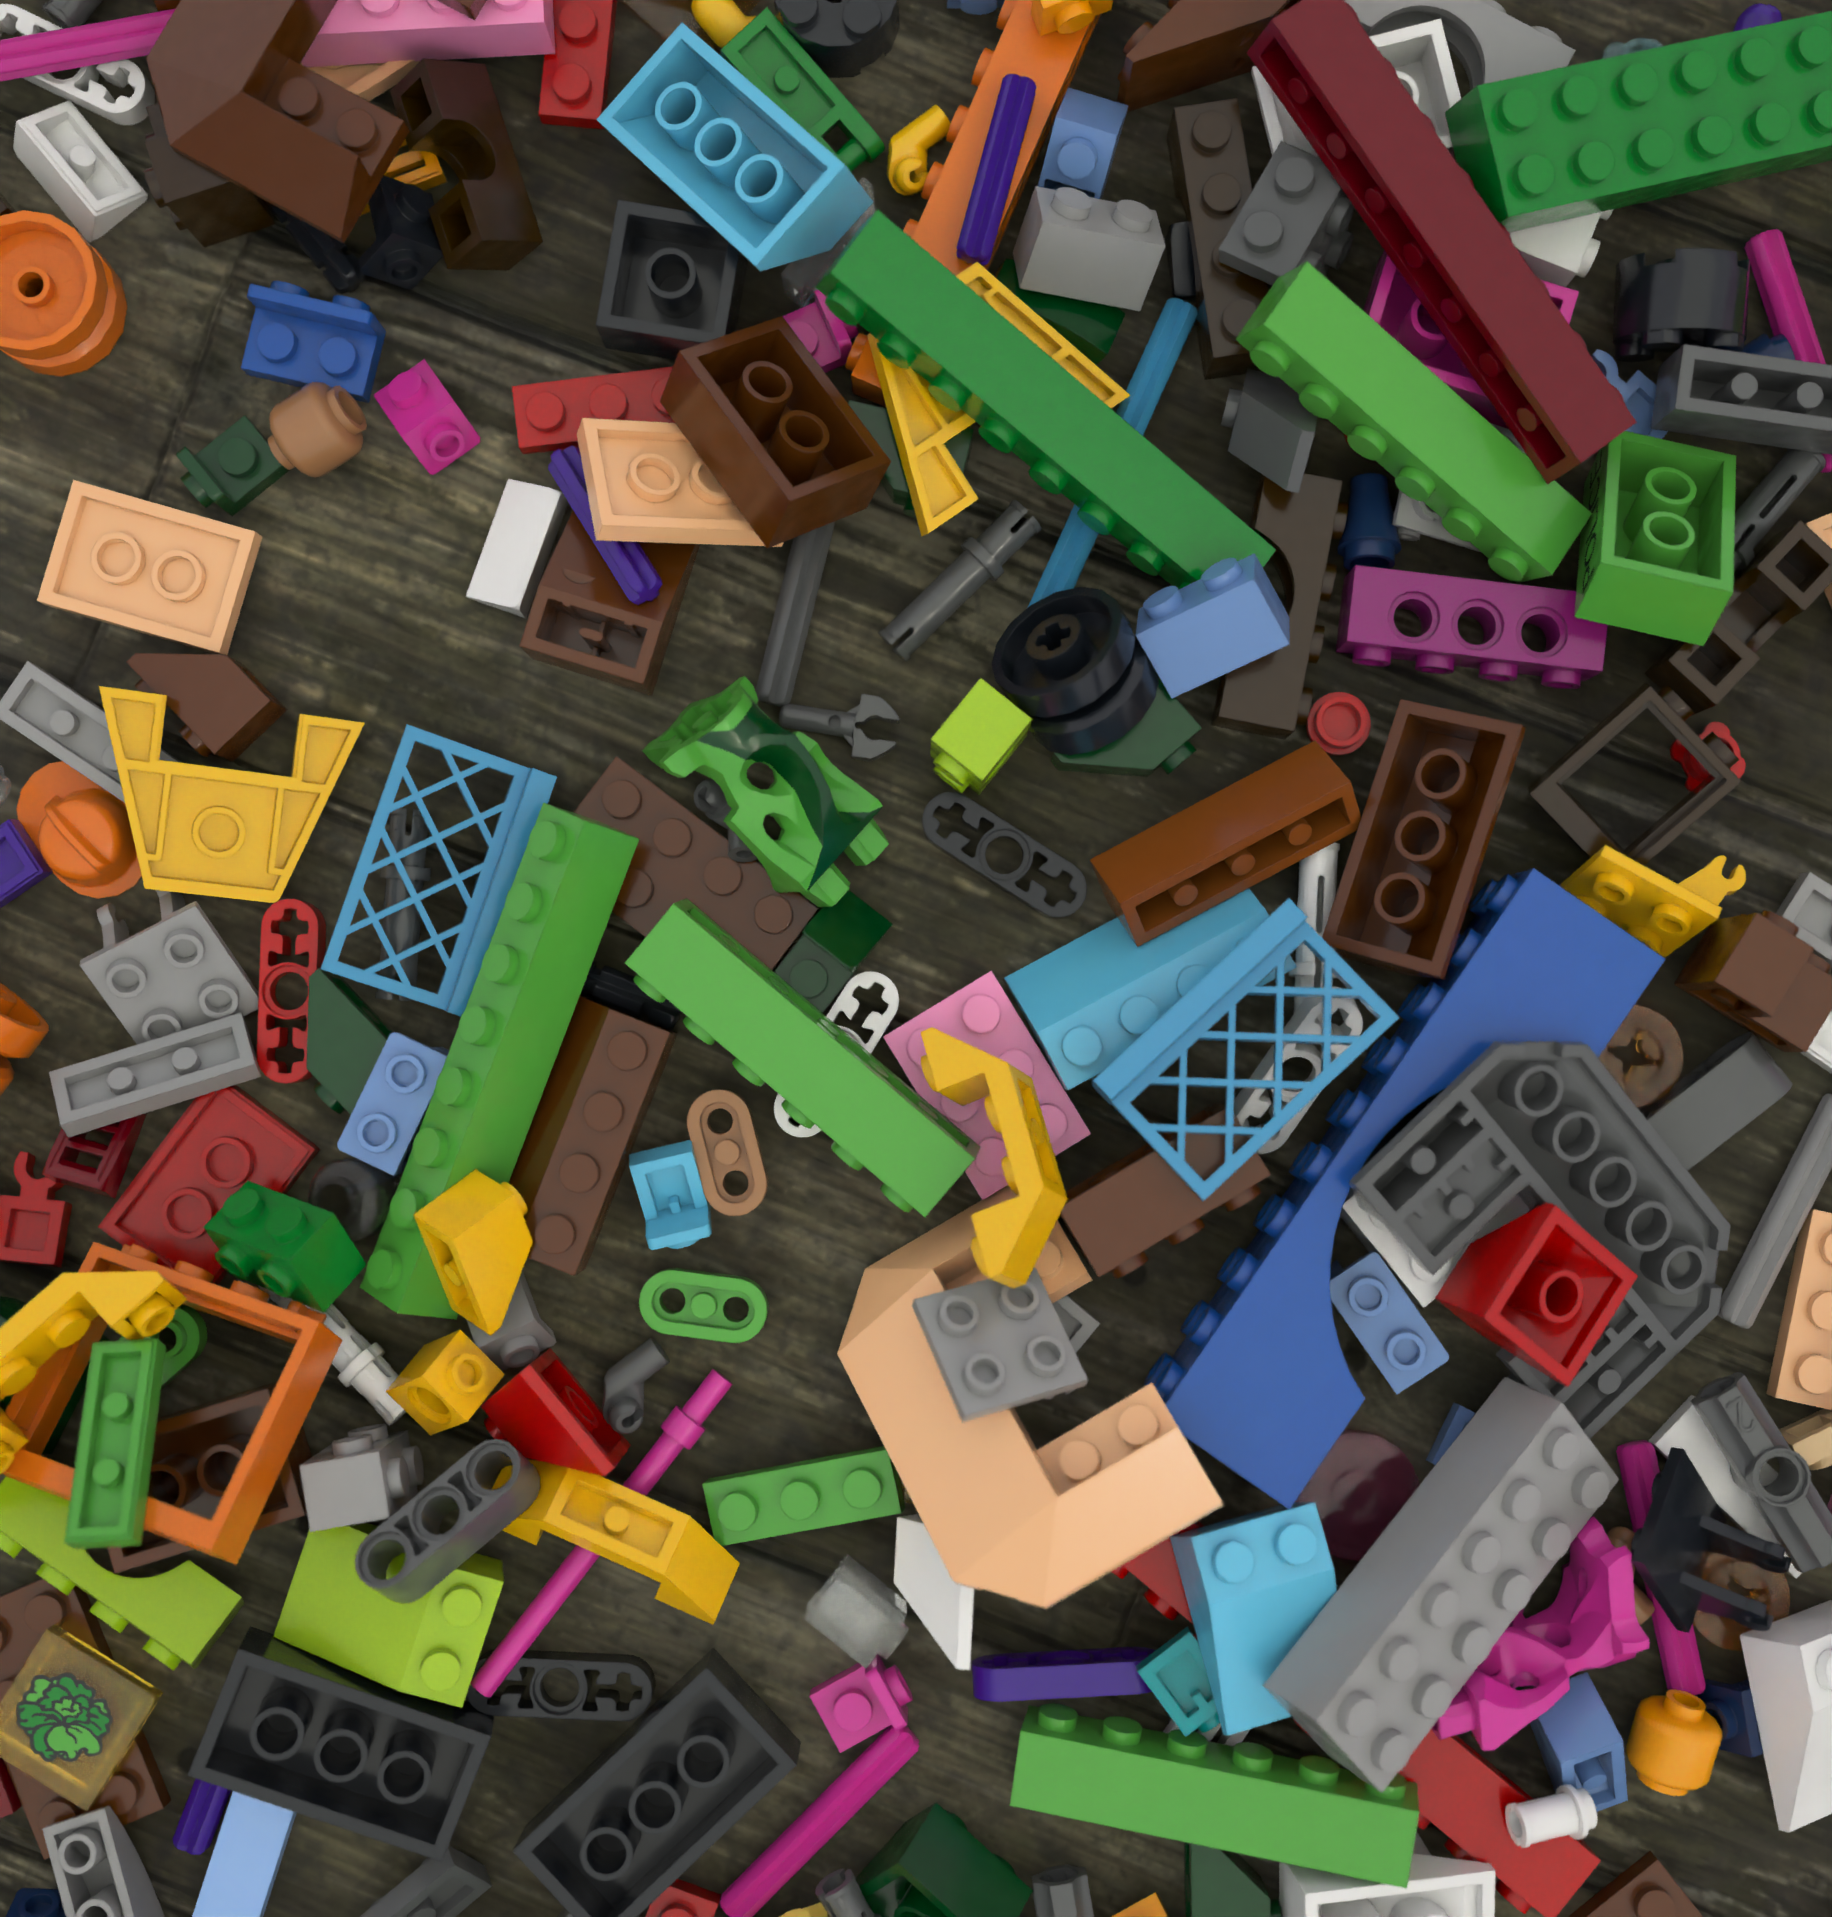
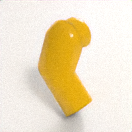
M692 0L691 4L695 20L720 48H723L756 17L745 16L733 0Z
M936 104L893 135L889 141L887 177L890 185L897 193L913 195L922 191L929 173L927 172V150L947 136L951 123L946 114Z

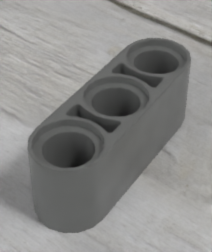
M1747 1032L1722 1046L1640 1111L1688 1171L1781 1099L1792 1088L1793 1083L1754 1033Z
M493 1439L475 1446L363 1540L355 1556V1569L359 1578L370 1588L397 1603H411L423 1597L532 1505L540 1490V1475L536 1467L506 1441ZM513 1465V1472L509 1481L499 1489L492 1490V1481L497 1472L506 1466ZM459 1509V1518L456 1525L445 1534H439V1526L442 1519L447 1513ZM405 1553V1563L402 1570L391 1579H386L389 1563L394 1557Z

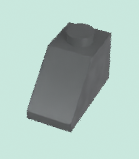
M1247 369L1243 389H1229L1221 426L1233 429L1228 452L1283 489L1299 493L1315 435L1317 416L1303 407L1299 401V394L1282 379L1262 371Z

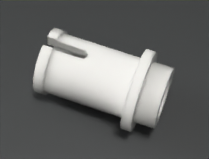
M1565 1784L1557 1788L1556 1794L1521 1803H1509L1505 1809V1820L1514 1843L1517 1846H1521V1848H1526L1534 1843L1566 1835L1575 1840L1584 1839L1588 1835V1831L1594 1829L1597 1825V1811L1592 1797L1584 1788L1576 1789L1570 1784Z

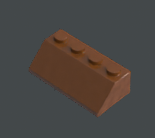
M1400 699L1322 936L1337 954L1349 960L1403 975L1435 979L1445 978L1526 731L1523 725Z
M580 995L509 1184L520 1193L527 1206V1213L523 1216L533 1240L527 1258L573 1276L586 1269L629 1160V1154L633 1150L678 1035L677 1032Z

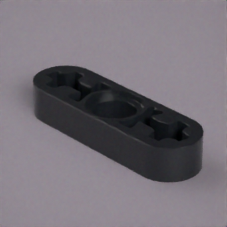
M941 793L931 799L926 805L922 817V827L927 840L937 849L1047 918H1066L1082 906L1087 894V883L1083 873L1074 864L961 793ZM954 806L962 808L964 812L961 821L976 833L981 820L993 827L980 839L975 857L972 858L962 852V849L967 847L971 841L965 836L953 831L946 839L937 833L940 822L933 816L938 809L950 812ZM999 838L1012 839L1022 850L1023 858L1020 867L1009 874H1000L993 871L986 862L985 853L988 845ZM1034 854L1046 861L1037 870L1039 873L1052 880H1055L1061 873L1071 879L1067 888L1075 895L1071 903L1060 900L1054 907L1048 905L1044 901L1047 890L1034 880L1030 881L1027 892L1015 885L1030 869Z
M494 1650L486 1652L478 1659L473 1677ZM527 1650L505 1680L523 1681L528 1673L527 1667L535 1668L530 1682L531 1700L523 1698L527 1685L507 1686L501 1697L492 1695L488 1698L479 1693L470 1684L466 1696L470 1704L477 1711L491 1716L630 1721L642 1715L648 1708L655 1692L656 1680L650 1665L642 1658L634 1655ZM555 1668H564L571 1671L578 1680V1694L573 1699L565 1702H559L550 1698L543 1685L545 1674ZM590 1670H598L600 1672L596 1684H615L620 1673L630 1674L631 1684L642 1687V1691L634 1692L631 1701L628 1703L621 1702L619 1691L614 1689H599L595 1696L596 1703L587 1702L592 1686Z

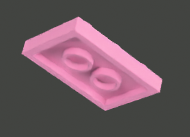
M992 970L883 1036L916 1092L980 1146L976 1159L965 1170V1173L982 1200L1008 1185L1002 1169V1158L1008 1155L1002 1133H998L993 1128L986 1113L984 1098L961 1106L931 1089L921 1067V1057L926 1055L921 1031L933 1027L1008 1062L1031 1077L1055 1156L1091 1134Z

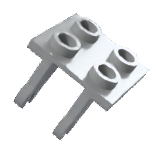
M156 890L160 901L161 921L131 937L129 936L125 920L117 921L115 917L116 908L112 903L97 909V917L102 926L104 948L81 959L80 967L136 1044L240 1012L244 1017L258 1009L259 992L197 901L186 905L182 893Z
M1035 1266L1026 1284L1014 1289L994 1280L986 1279L920 1297L913 1301V1310L962 1423L1040 1399L1051 1400L1060 1393L1065 1392L1068 1395L1077 1388L1084 1387L1087 1384L1088 1378Z

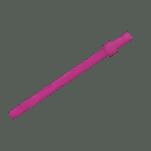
M712 1369L683 1408L677 1405L674 1407L660 1426L664 1432L622 1486L647 1496L682 1449L685 1447L691 1450L704 1433L706 1428L702 1425L733 1385L732 1382L717 1370ZM575 1545L472 1678L470 1684L479 1693L488 1698L494 1694L600 1555Z

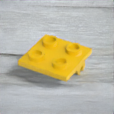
M1604 845L1559 886L1666 958L1719 918L1722 908L1718 905L1725 896L1732 895L1743 887L1746 881V872L1742 865H1738L1731 871L1728 879L1724 878L1722 869L1726 862V857L1721 855L1709 862L1705 868L1677 884Z

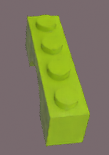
M6 1476L0 1483V1549L14 1559L22 1549H25L43 1562L35 1574L66 1596L77 1586L97 1601L90 1608L89 1612L120 1634L128 1623L149 1637V1640L142 1649L174 1671L181 1661L196 1669L245 1604L240 1595L190 1560L185 1561L168 1572L145 1578L124 1577L104 1569L93 1560L87 1548L73 1549L64 1543L70 1501Z

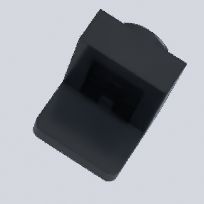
M384 175L368 202L376 240L359 258L360 270L362 274L405 289H413L443 257L429 213V209L434 205L432 193L424 191L416 185L406 184Z

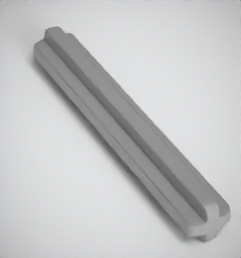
M1826 1094L1822 1097L1721 1297L1718 1316L1735 1326L1748 1329L1753 1325L1832 1169V1094Z

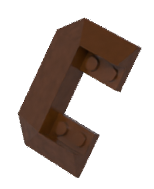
M181 0L146 58L168 141L172 149L344 243L406 139L409 130L404 120L300 64L338 0ZM487 0L437 1L475 21Z

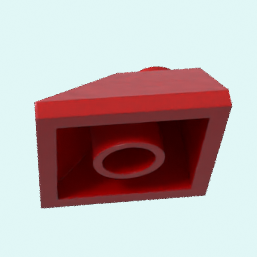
M1546 1202L1470 1243L1435 1299L1483 1337L1556 1382L1569 1387L1638 1275L1558 1206Z
M551 1348L529 1364L480 1406L488 1415L484 1419V1424L494 1439L508 1442L525 1458L606 1476L617 1466L631 1447L624 1436L614 1431L610 1424L605 1421L601 1408Z

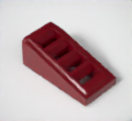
M147 1113L120 1121V1123L116 1122L94 1129L113 1135L109 1146L86 1140L87 1132L68 1138L61 1128L49 1153L42 1174L54 1182L115 1199ZM79 1152L102 1158L98 1168L76 1163Z

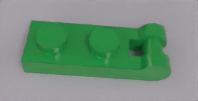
M768 7L720 50V56L844 163L850 172L854 171L864 160L872 163L885 151V146L874 129ZM838 126L846 135L848 141L835 152L823 138L833 128Z

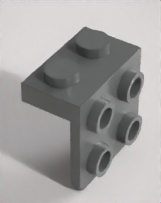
M1281 141L1219 247V262L1270 285H1273L1280 276L1305 262H1309L1325 277L1330 267L1338 270L1342 266L1350 251L1354 233L1348 231V225L1355 207L1320 157Z

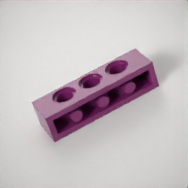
M1355 565L1344 577L1336 652L1353 654L1352 662L1364 666L1384 667L1391 664V659L1416 661L1415 670L1424 673L1450 674L1454 672V666L1479 669L1478 677L1485 680L1515 681L1518 674L1542 676L1541 685L1546 687L1576 689L1580 688L1581 681H1587L1603 672L1608 625L1574 617L1576 591ZM1408 609L1418 616L1421 622V633L1418 637H1408L1399 632L1394 623L1395 610ZM1469 616L1481 624L1484 632L1482 644H1470L1460 636L1458 631L1459 617ZM1523 624H1534L1543 631L1546 637L1544 652H1535L1525 645L1521 636Z

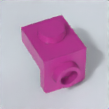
M425 359L408 371L397 375L388 385L373 395L402 439L431 475L437 474L481 441L480 436Z

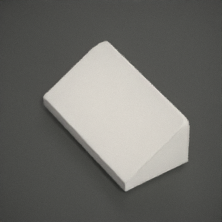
M70 100L16 121L13 143L16 156L88 242L102 237L147 200L148 194Z
M508 479L468 588L467 598L527 618L568 505V501L561 491Z

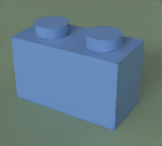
M1254 553L1239 561L1236 558L1221 560L1210 566L1202 574L1200 580L1179 590L1176 586H1169L1152 594L1145 600L1143 607L1139 608L1135 635L1170 697L1174 698L1289 645L1290 617Z

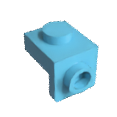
M691 1140L629 1154V1168L646 1220V1240L650 1250L664 1247L672 1249L685 1248L696 1243L699 1239L706 1238L712 1234L711 1205L708 1203L703 1192Z

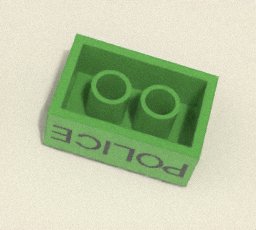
M1624 431L1602 447L1584 483L1583 506L1592 515L1580 534L1574 617L1704 646L1733 594L1736 455Z

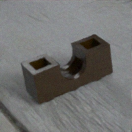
M423 58L390 90L398 118L404 120L409 130L406 137L408 149L411 151H426L438 155L453 168L460 181L429 209L447 269L509 271L543 243V239L486 65Z
M1801 520L1773 536L1755 555L1751 563L1734 577L1733 594L1704 646L1675 640L1645 674L1661 689L1668 685L1694 712L1691 716L1716 706L1760 659L1756 654L1760 647L1791 618L1804 612L1832 582V549Z

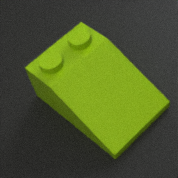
M364 1522L310 1532L309 1528L273 1637L396 1691L462 1708L504 1583L502 1560L474 1553L423 1597L411 1603L401 1604L389 1600L367 1586L359 1578L355 1569V1556L360 1544L379 1526ZM405 1553L394 1557L389 1563L386 1579H391L402 1570L405 1563Z

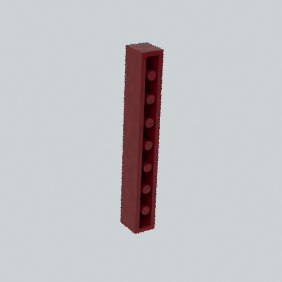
M1302 0L1273 18L1247 51V54L1546 483L1549 484L1570 471L1634 425L1637 421L1625 406L1621 393L1609 383L1587 351L1583 338L1568 324L1550 298L1549 291L1544 282L1534 275L1512 243L1507 229L1496 220L1475 190L1469 174L1459 167L1436 134L1435 127L1430 118L1420 111L1398 79L1393 65L1382 56L1363 29L1355 10L1344 0Z

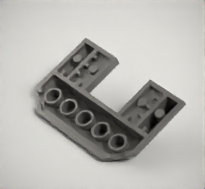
M1494 1041L1349 1181L1359 1207L1381 1221L1417 1264L1431 1275H1434L1517 1194L1530 1210L1546 1202L1558 1206L1638 1275L1569 1387L1556 1382L1503 1348L1496 1353L1498 1358L1511 1372L1507 1378L1561 1401L1589 1439L1719 1314L1722 1287L1715 1284L1719 1251L1728 1250L1731 1225L1591 1048L1583 1042Z

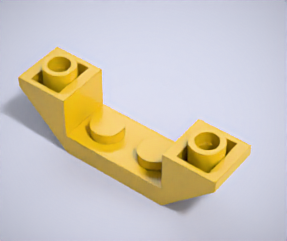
M933 1027L921 1031L926 1055L921 1057V1067L931 1089L961 1106L984 1098L986 1113L993 1128L998 1133H1002L1008 1154L1002 1158L1003 1173L1011 1190L1016 1195L1019 1194V1196L971 1214L977 1235L971 1239V1249L978 1268L989 1279L1012 1289L1026 1284L1067 1201L1033 1080L1008 1062Z
M157 1271L62 1273L0 1327V1402L6 1396L16 1394L29 1385L34 1379L37 1369L60 1348L68 1347L82 1338L89 1329L90 1322L99 1314L111 1328L127 1340H138L153 1336L163 1330L173 1319L175 1310L187 1298ZM0 1407L1 1475L13 1462L14 1454L29 1440Z
M529 1460L536 1467L540 1475L538 1496L526 1511L502 1531L536 1546L543 1531L551 1533L660 1582L654 1599L714 1625L740 1563L691 1516L600 1475L542 1461ZM513 1465L501 1469L492 1490L499 1489L509 1481L513 1472Z

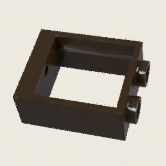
M1645 682L1528 788L1530 795L1590 857L1597 853L1604 845H1607L1645 866L1741 782L1730 770L1739 759L1713 732L1702 740L1684 722L1694 712L1668 685L1656 693ZM1648 708L1711 775L1624 850L1566 790L1562 783Z

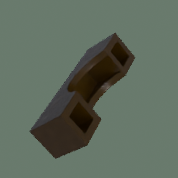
M1238 98L1174 107L1166 139L1175 196L1183 205L1192 245L1196 309L1198 312L1195 324L1204 380L1246 374L1247 369L1262 371L1252 362L1250 352L1235 339L1267 294V283L1220 263L1218 251L1252 192Z
M1304 473L1299 493L1283 489L1264 475H1261L1258 480L1249 527L1276 549L1269 561L1275 567L1282 582L1285 600L1284 608L1290 617V644L1220 676L1211 726L1283 740L1295 731L1296 724L1305 726L1313 696L1312 688L1303 687L1308 662L1314 664L1318 662L1325 633L1324 626L1315 625L1319 601H1329L1336 577V564L1327 563L1331 539H1341L1348 514V503L1339 501L1342 480Z

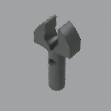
M861 694L860 704L848 712L792 703L782 706L779 712V724L783 728L844 737L853 748L851 757L855 760L872 762L896 748V742L881 739L872 740L866 737L863 730L856 728L858 725H865L871 719L900 724V718L897 713L880 696Z

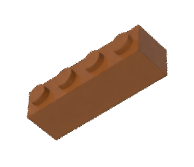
M1314 740L1090 859V862L1107 903L1136 946L1139 947L1357 831L1361 814L1351 781Z

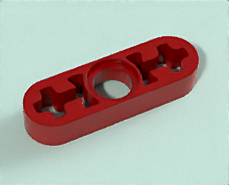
M283 899L275 902L267 909L261 922L257 1062L263 1074L278 1083H299L313 1076L306 1069L309 977L318 968H321L326 951V922L322 913L311 903L297 899ZM292 911H296L298 920L308 922V933L297 935L295 941V955H309L308 966L292 962L277 964V953L291 956L290 936L280 934L279 927L280 922L291 920ZM289 973H297L302 976L308 986L306 1001L294 1010L282 1007L275 995L278 981ZM275 1017L286 1020L307 1018L306 1029L293 1027V1047L304 1049V1060L294 1062L291 1067V1073L287 1072L286 1062L276 1061L275 1058L276 1048L286 1047L288 1043V1027L275 1028Z

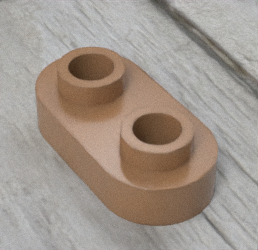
M726 1089L708 1091L700 1095L693 1102L687 1115L688 1133L692 1141L703 1192L708 1203L718 1212L729 1216H741L759 1206L768 1190V1175L752 1112L744 1098L733 1091ZM716 1109H725L732 1116V1127L726 1133H718L710 1126V1115ZM734 1170L743 1172L748 1178L747 1190L738 1195L729 1192L725 1185L727 1174Z

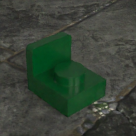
M245 415L197 454H194L186 446L175 454L188 470L180 479L194 497L205 508L209 507L212 503H216L231 516H234L290 471L278 462L271 452L266 438Z

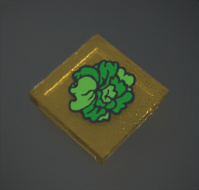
M53 1624L45 1630L0 1703V1757L83 1810L88 1811L98 1800L164 1692L58 1625Z

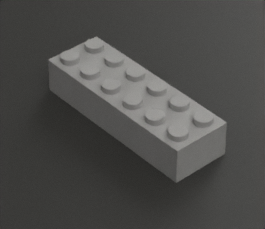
M1504 1377L1263 1685L1330 1758L1381 1793H1383L1398 1771L1406 1765L1411 1754L1439 1717L1447 1711L1451 1701L1479 1664L1487 1658L1491 1648L1519 1611L1527 1605L1532 1594L1557 1561L1564 1556L1572 1541L1597 1508L1605 1502L1609 1492L1619 1481V1478L1565 1405L1555 1398Z

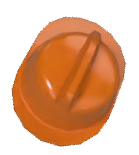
M63 761L49 763L31 775L21 789L16 808L17 817L54 875L76 893L98 899L119 896L134 887L142 875L126 804Z

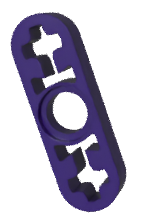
M1116 1647L981 1656L972 1661L973 1696L983 1701L1005 1702L1149 1693L1152 1691L1139 1675L1135 1666L1156 1650L1145 1647Z

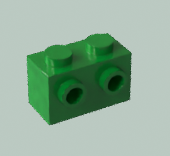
M247 1181L237 1192L232 1194L225 1201L223 1207L203 1227L219 1249L215 1253L216 1260L231 1275L273 1291L281 1297L301 1302L323 1313L367 1265L333 1212Z

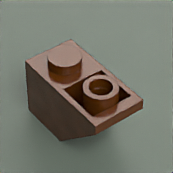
M135 653L126 661L141 677L135 684L138 691L167 695L165 710L170 707L185 723L178 730L179 733L205 758L213 752L233 762L287 711L281 702L244 664L228 655Z

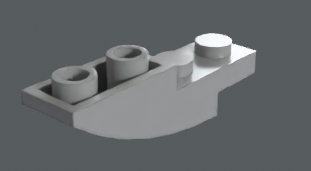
M110 1805L42 1828L66 1917H165L138 1852Z

